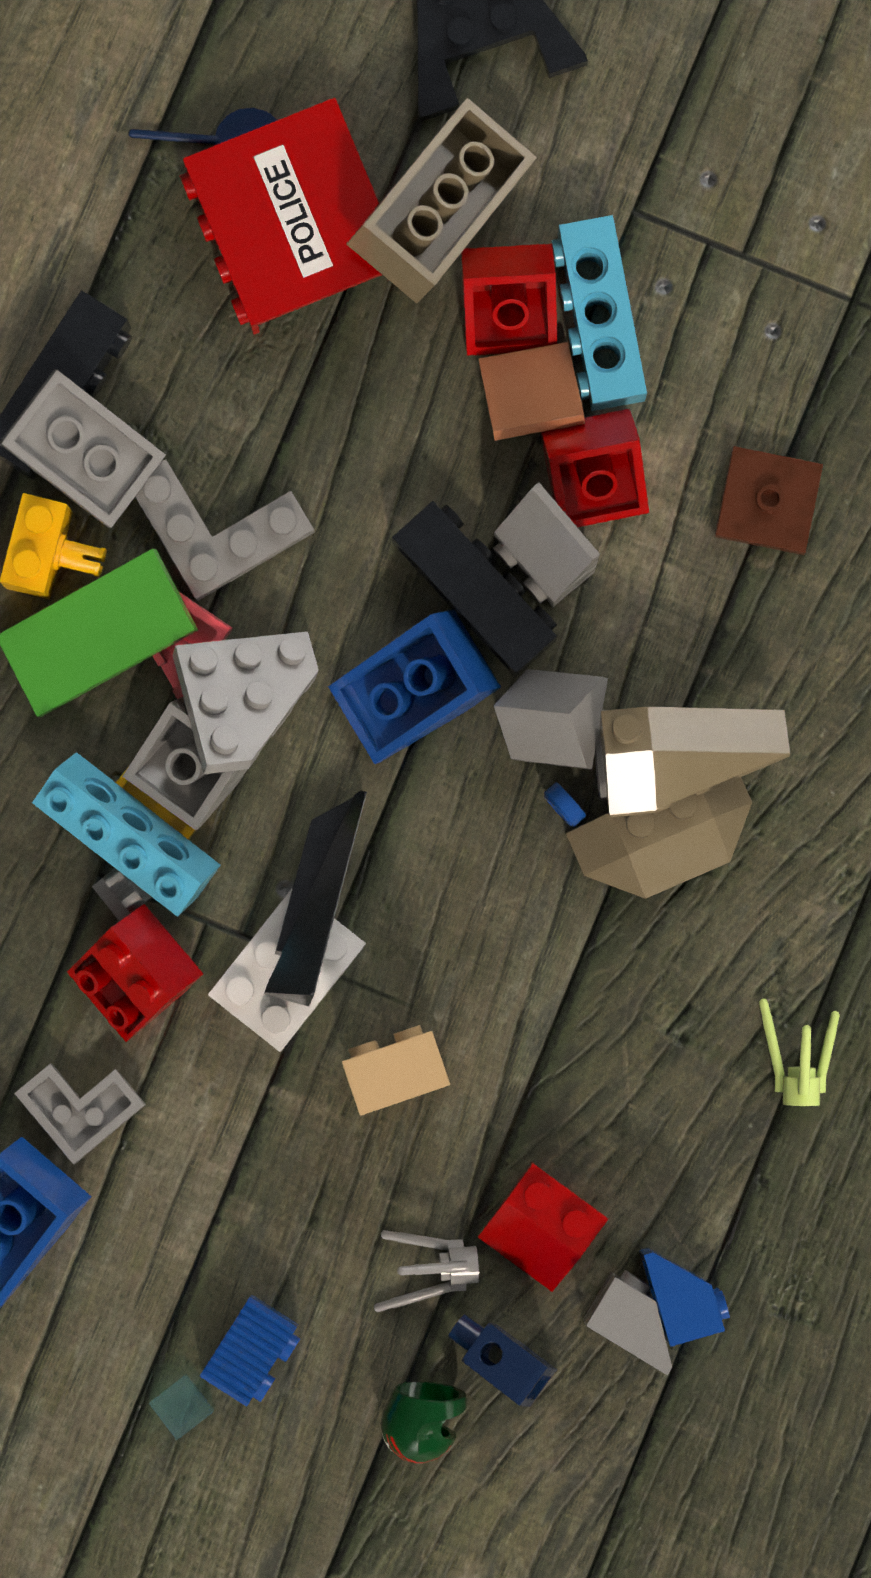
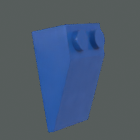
M455 610L429 615L328 686L374 764L382 762L453 720L501 688Z
M20 1137L0 1153V1308L68 1229L92 1197L23 1137Z

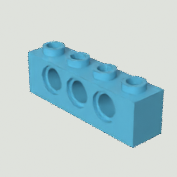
M613 215L561 224L558 228V239L551 240L555 267L564 266L567 283L559 284L564 312L572 310L575 328L568 329L571 352L573 356L581 355L584 372L576 373L581 400L589 399L591 411L644 402L647 390ZM583 261H594L600 266L602 273L596 279L587 280L578 274L576 267ZM592 305H602L609 311L610 319L603 324H594L586 318L585 311ZM610 349L617 354L619 362L613 368L604 369L595 363L593 355L598 350Z
M77 752L53 771L32 802L177 917L199 897L221 866Z

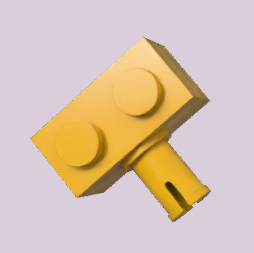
M23 493L3 565L0 583L6 589L50 600L56 574L60 567L100 577L103 570L101 563L86 560V558L105 562L107 550L106 548H98L67 540V533L73 514L68 504Z

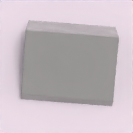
M527 669L494 705L511 759L592 769L608 678Z

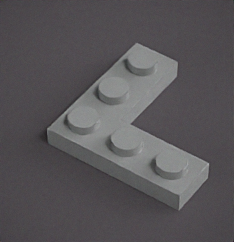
M166 459L160 462L135 496L196 601L201 600L315 533L292 491L212 537Z

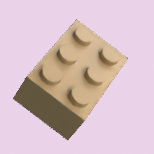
M418 1025L393 1034L396 1043L383 1048H379L377 1041L374 1040L348 1049L351 1058L342 1061L360 1116L450 1085L432 1031L423 1033L421 1026Z

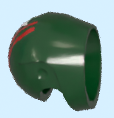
M405 1382L398 1384L383 1409L380 1422L383 1439L387 1447L397 1457L411 1463H428L440 1458L450 1449L456 1438V1433L444 1426L443 1423L462 1414L466 1410V1393L457 1387L435 1382Z

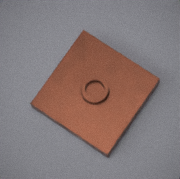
M733 446L715 537L805 555L823 464Z

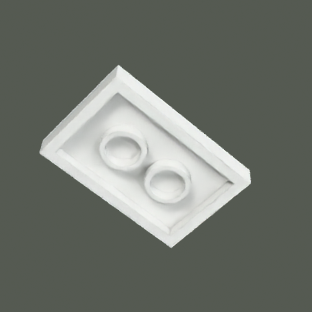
M292 889L208 994L279 1052L285 1048L366 945L363 940L334 918L316 990L310 1006L265 995L266 986L280 958L279 955L275 954Z

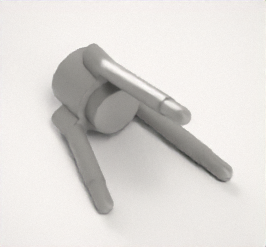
M388 1230L381 1232V1237L386 1240L447 1250L446 1253H439V1263L400 1266L397 1272L402 1276L440 1273V1280H449V1282L376 1303L374 1305L376 1312L394 1309L448 1292L466 1291V1284L479 1283L476 1246L464 1247L463 1239L445 1240Z

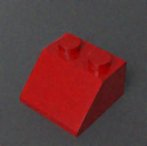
M552 243L465 248L461 252L467 356L511 353L557 344L556 272Z
M630 408L584 417L585 424L541 432L553 499L577 528L649 513L640 439Z
M531 1162L480 1232L478 1238L553 1292L582 1257L608 1221V1218Z

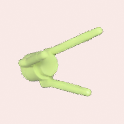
M762 998L759 1001L775 1075V1092H783V1105L819 1106L820 1093H826V1075L840 1017L839 1012H831L817 1073L815 1067H810L811 1027L804 1025L802 1028L800 1067H788V1076H785L769 1003L765 998Z

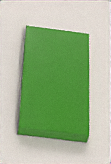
M151 549L0 633V646L36 716L42 717L197 632L198 628L157 549Z

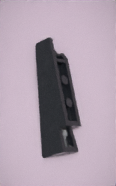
M359 791L351 799L311 820L275 954L279 955L280 958L266 986L265 995L308 1007L311 1004L367 795L365 791Z

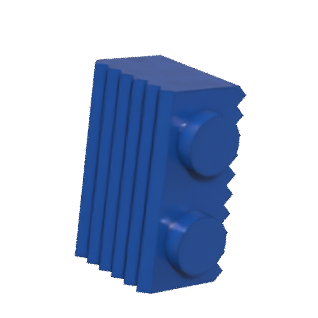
M251 1295L200 1377L246 1407L252 1398L261 1402L276 1379L268 1374L277 1358L286 1362L300 1341V1338L293 1334L299 1324L267 1305L256 1296Z

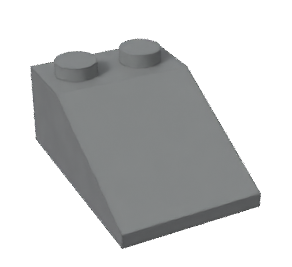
M537 483L494 532V539L498 544L493 549L498 557L509 569L517 565L528 578L523 582V585L539 604L546 599L552 608L594 574L600 556L599 552L540 483Z

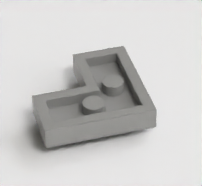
M52 1063L14 1093L73 1165L146 1105L117 1069L112 1071L80 1098Z

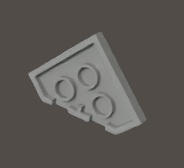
M308 631L175 645L172 656L203 773L212 774L249 769L271 736H274L292 712L294 705L302 694L315 681L319 669Z

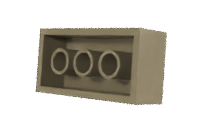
M466 98L356 231L347 245L417 304L437 284L537 157L470 99Z

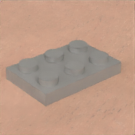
M54 370L0 441L1 446L108 528H112L166 456V454L58 370Z

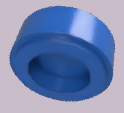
M557 782L544 792L546 801L570 827H575L586 817L580 806Z

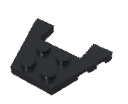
M417 0L418 109L421 122L455 111L459 107V102L445 64L531 35L535 38L549 78L587 66L588 64L586 54L544 0Z

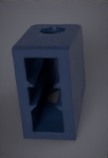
M464 1314L449 1333L448 1337L467 1351L462 1362L519 1406L530 1407L557 1371L554 1366L497 1324L488 1323L483 1328ZM495 1345L502 1350V1358L497 1364L489 1360V1351Z

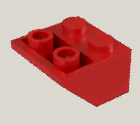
M145 904L113 925L67 971L79 989L86 994L125 1042L134 1037L181 997L203 975V972Z

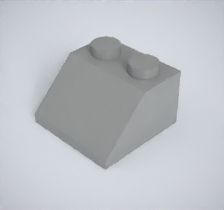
M181 697L168 704L122 777L194 830H198L238 785L247 769L212 774L203 773L184 697Z
M626 1270L621 1277L611 1272L583 1318L585 1325L668 1375L672 1369V1364L656 1301L648 1294L651 1286Z

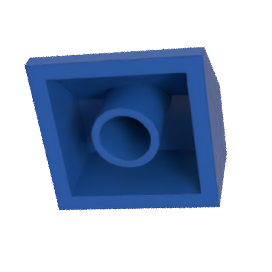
M649 1248L639 1250L649 1286H651V1294L657 1304L665 1340L670 1347L725 1331L722 1320L730 1318L722 1290L720 1291L719 1288L713 1289L712 1285L705 1279Z

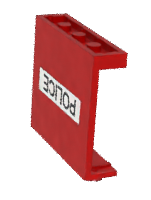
M335 97L183 158L187 173L179 175L184 190L189 201L195 198L199 200L204 213L196 217L206 243L215 239L221 256L213 258L221 280L223 284L232 281L238 297L230 301L240 326L249 322L254 335L260 332L258 325L382 275L347 245L348 241L378 206L379 202Z

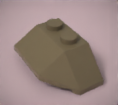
M733 777L712 786L710 791L698 796L693 794L674 802L670 808L658 813L609 818V813L566 833V836L585 877L646 899L729 863L751 808L752 800L742 778Z

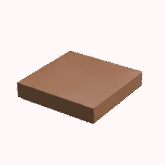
M568 342L478 359L495 441L585 424Z

